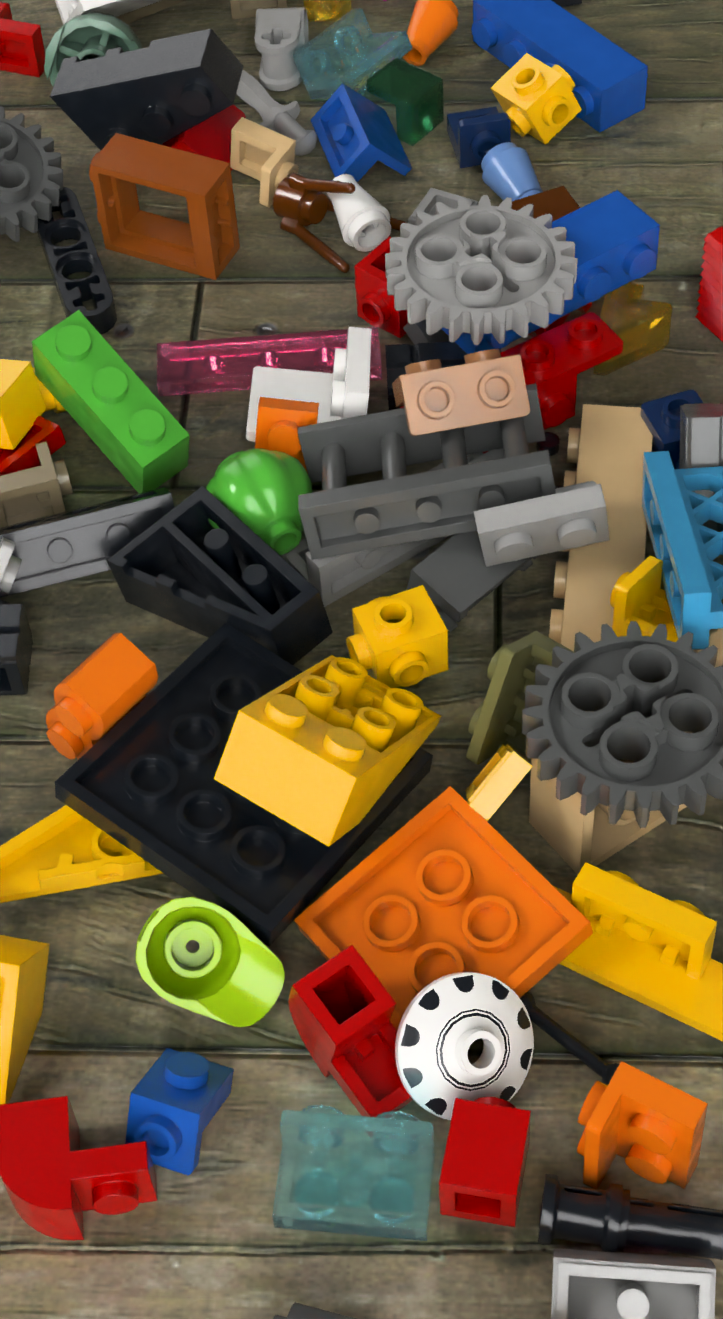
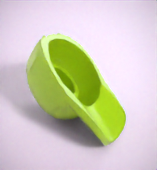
M192 896L169 900L151 914L137 939L135 961L142 979L168 1002L234 1027L251 1026L260 1021L270 1011L282 991L285 971L280 959L236 916L213 902ZM190 940H195L199 943V948L196 951H189L186 945Z

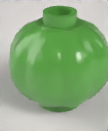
M262 448L236 452L224 459L218 466L215 476L209 481L206 489L277 554L284 555L292 551L301 541L304 531L298 510V495L313 492L312 482L303 465L298 459L286 453L269 451ZM208 519V522L214 529L219 528L216 523Z

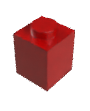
M480 1097L474 1101L455 1098L439 1180L441 1215L515 1228L529 1148L531 1111L518 1109L512 1103L496 1097Z

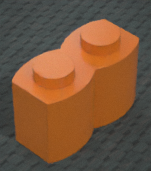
M115 633L110 636L55 687V705L46 714L48 728L46 734L54 748L68 759L73 760L77 758L79 760L136 707L157 684L158 672L155 663L122 633Z

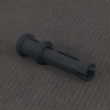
M545 1174L537 1244L550 1245L555 1238L600 1245L603 1252L624 1253L625 1246L722 1260L723 1210L675 1203L669 1204L630 1197V1190L623 1189V1185L611 1183L607 1190L560 1184L557 1175Z

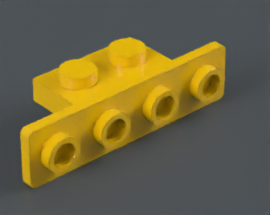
M587 862L584 863L572 883V894L555 887L590 921L593 934L561 961L560 965L723 1041V964L711 958L717 921L706 917L697 907L688 902L668 900L640 887L632 878L624 873L612 870L604 871Z

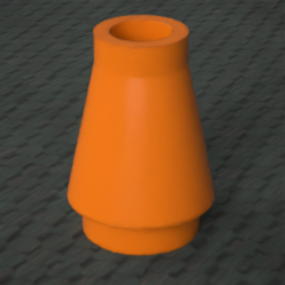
M418 0L416 2L405 40L400 47V54L406 62L415 66H422L428 57L456 31L458 27V9L452 0Z

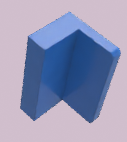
M342 83L312 117L311 123L335 177L342 174H350L358 182L377 160L404 176L412 169L387 112Z

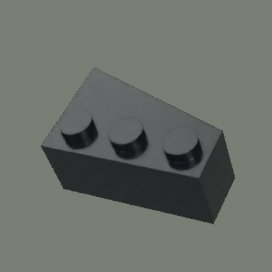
M206 29L152 40L147 48L124 52L122 47L109 49L103 57L80 61L78 56L65 58L62 61L50 97L100 150L105 147L115 133L161 145L233 105L243 65L212 29Z
M203 486L106 560L126 602L208 638L223 624L228 623L288 663L294 665L333 633L320 592ZM208 519L216 523L219 528L214 529L208 522Z

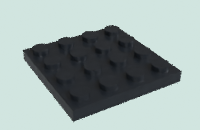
M225 623L55 781V797L198 898L213 902L231 912L269 947L430 772L433 755L420 747L362 821L330 847L214 780L238 711L302 673L301 670L233 626Z

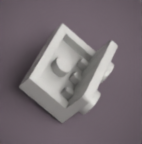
M588 481L556 488L555 494L473 511L486 567L610 540L606 504L601 484Z

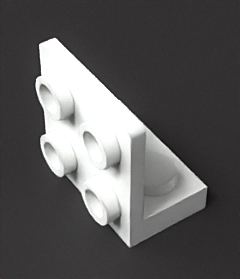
M348 328L346 349L335 348L333 373L254 367L246 439L255 442L260 397L319 403L317 424L367 415L372 329Z

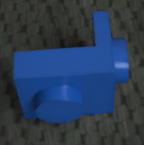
M166 1048L131 1092L125 1144L146 1141L153 1164L190 1175L199 1163L202 1132L231 1093L234 1069L207 1061L206 1058L197 1053L179 1052Z

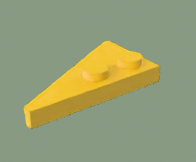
M65 805L0 846V903L164 873Z

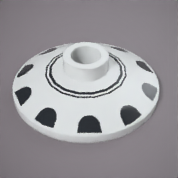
M457 972L442 976L424 987L412 999L401 1018L395 1041V1060L400 1080L407 1093L419 1106L431 1114L447 1120L452 1118L455 1098L474 1101L480 1097H496L509 1102L522 1086L530 1069L534 1049L532 1023L528 1011L519 996L500 980L477 972ZM482 1038V1054L474 1064H471L468 1059V1049L475 1040Z

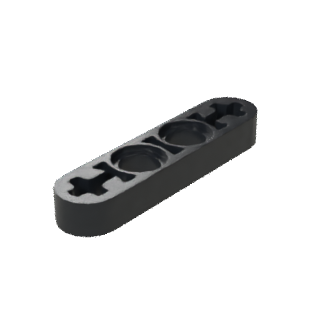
M63 187V190H60L59 206H52V212L59 211L63 218L54 220L53 214L50 221L38 218L37 234L66 318L80 310L100 334H104L112 329L117 321L113 294L78 199L71 189ZM64 240H78L77 243L70 246H55V244ZM74 273H91V275L83 279H67L69 275ZM92 299L94 310L87 311L86 307L83 306V302Z

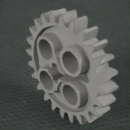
M483 195L478 205L470 206L469 202L462 196L458 197L457 208L450 209L442 202H437L436 215L432 216L426 212L417 211L416 225L402 223L400 225V237L390 238V253L385 254L388 295H394V308L396 311L407 310L409 324L419 323L426 319V334L432 335L442 328L449 329V342L454 343L462 333H470L473 344L479 345L484 334L492 333L495 340L502 344L505 342V333L508 330H513L519 336L526 338L528 337L529 322L542 328L548 327L549 313L562 315L564 313V300H572L574 283H576L578 262V258H575V243L566 241L567 229L565 227L552 228L551 214H545L534 219V205L528 204L516 211L512 209V198L507 197L499 206H491L488 195Z

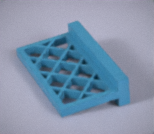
M669 451L644 452L642 508L655 556L663 561L662 582L677 637L679 639L689 631L693 633L692 650L705 649L709 647L710 629L723 628V604L721 602L723 599V565L713 561L719 555H723V531L718 532L703 526L708 520L723 525V466L674 469ZM710 490L715 492V494L708 498L692 491Z

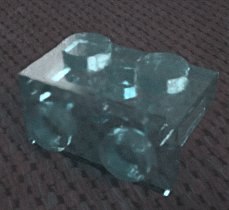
M357 8L350 10L293 54V59L310 99H329L342 83L363 95L367 91L366 85L375 78L385 76L398 67L396 61L413 48L406 31L372 33L363 10Z
M324 1105L307 1106L301 1111H282L280 1120L282 1150L272 1213L275 1228L427 1241L435 1162L433 1123L420 1121L411 1114L398 1111L383 1112L377 1115V1117L345 1115L336 1108Z

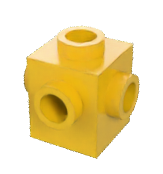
M528 53L491 87L503 111L510 118L511 129L521 137L528 133L545 145L582 110L572 92L575 88V83L570 75L559 65L555 64L553 67H549Z
M424 585L391 596L378 597L366 604L352 608L354 635L346 638L347 649L350 659L364 666L369 676L391 688L415 685L424 678L449 670L448 629Z

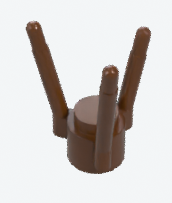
M292 173L279 183L273 197L274 212L277 216L283 218L280 228L296 235L341 272L347 273L349 271V264L304 226L321 222L327 210L335 212L332 201L322 192L352 194L355 191V185L347 182L307 178L296 173ZM390 216L392 229L400 231V225L407 223Z

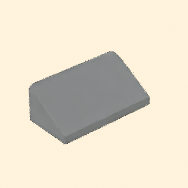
M553 1249L551 1319H715L716 1267L710 1259Z

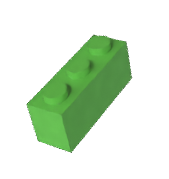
M77 310L32 341L34 368L37 378L138 493L155 490L188 466L189 433L80 310Z

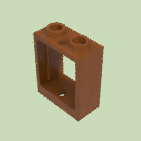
M115 133L105 147L93 157L90 163L89 176L94 186L98 207L97 219L102 228L105 249L217 280L240 248L230 163ZM136 184L186 197L190 224L140 210Z

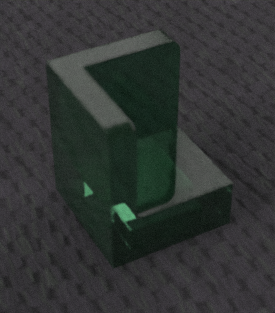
M394 58L366 80L367 92L396 106L397 136L399 140L413 146L444 121L442 78L399 58Z

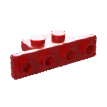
M588 312L500 352L501 357L521 355L526 385L536 383L543 428L546 430L550 427H556L575 416L577 374L620 355L623 352V340L596 313Z

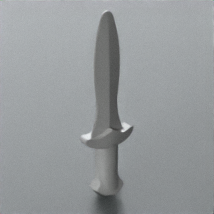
M242 70L236 95L260 114L263 122L259 125L296 140L295 155L304 156L310 154L316 146L317 134L314 130H305L296 121L301 111L298 102L293 101L285 106L276 102L252 75Z

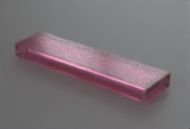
M368 327L372 329L370 380H382L378 327ZM348 329L157 343V386L159 396L251 390L253 368L256 366L333 373L335 348L346 349Z

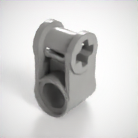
M306 7L257 9L254 40L256 49L261 54L260 84L265 89L271 91H285L295 88L303 79L305 53L308 52L309 46Z

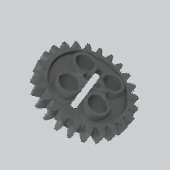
M0 106V235L6 234L10 239L18 242L20 241L21 227L36 233L38 231V218L50 221L52 218V206H59L60 190H63L61 153L54 152V140L52 137L41 138V125L36 124L25 128L24 114L20 113L11 120L5 118V107Z
M630 621L627 636L617 637L608 624H602L601 640L595 643L581 632L576 633L574 653L565 648L555 646L552 650V666L544 664L536 666L535 685L526 686L525 709H522V734L526 735L527 758L538 759V779L542 781L557 777L556 798L559 800L568 798L576 792L580 793V813L585 816L593 811L599 803L608 806V821L612 825L618 822L624 810L634 811L640 828H646L650 811L660 810L670 825L677 824L678 809L681 804H685L699 816L704 814L707 794L723 800V665L715 667L718 648L713 645L696 653L692 650L693 633L688 631L676 642L667 640L666 624L661 623L654 630L651 637L642 636L636 621ZM620 760H630L634 763H625Z

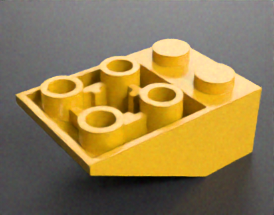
M330 655L238 711L214 780L330 847L362 821L439 724L441 715L425 707L423 701L414 693L401 688H391L369 676L366 668L360 663L349 658Z

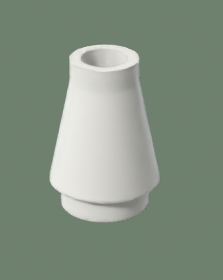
M339 175L333 181L347 182L355 185V191L352 194L327 192L328 197L332 201L343 240L358 251L367 252L374 250L390 236V213L364 190L352 175Z

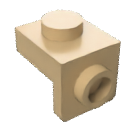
M243 117L232 128L230 168L260 181L259 203L270 208L279 183L292 173L298 174V165L294 164L296 140Z

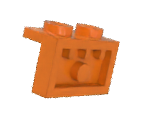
M621 1061L608 1085L600 1081L595 1082L583 1103L578 1117V1123L585 1126L577 1147V1153L584 1156L583 1183L598 1189L616 1155L625 1158L627 1166L640 1177L657 1184H664L668 1180L685 1189L698 1165L708 1103Z

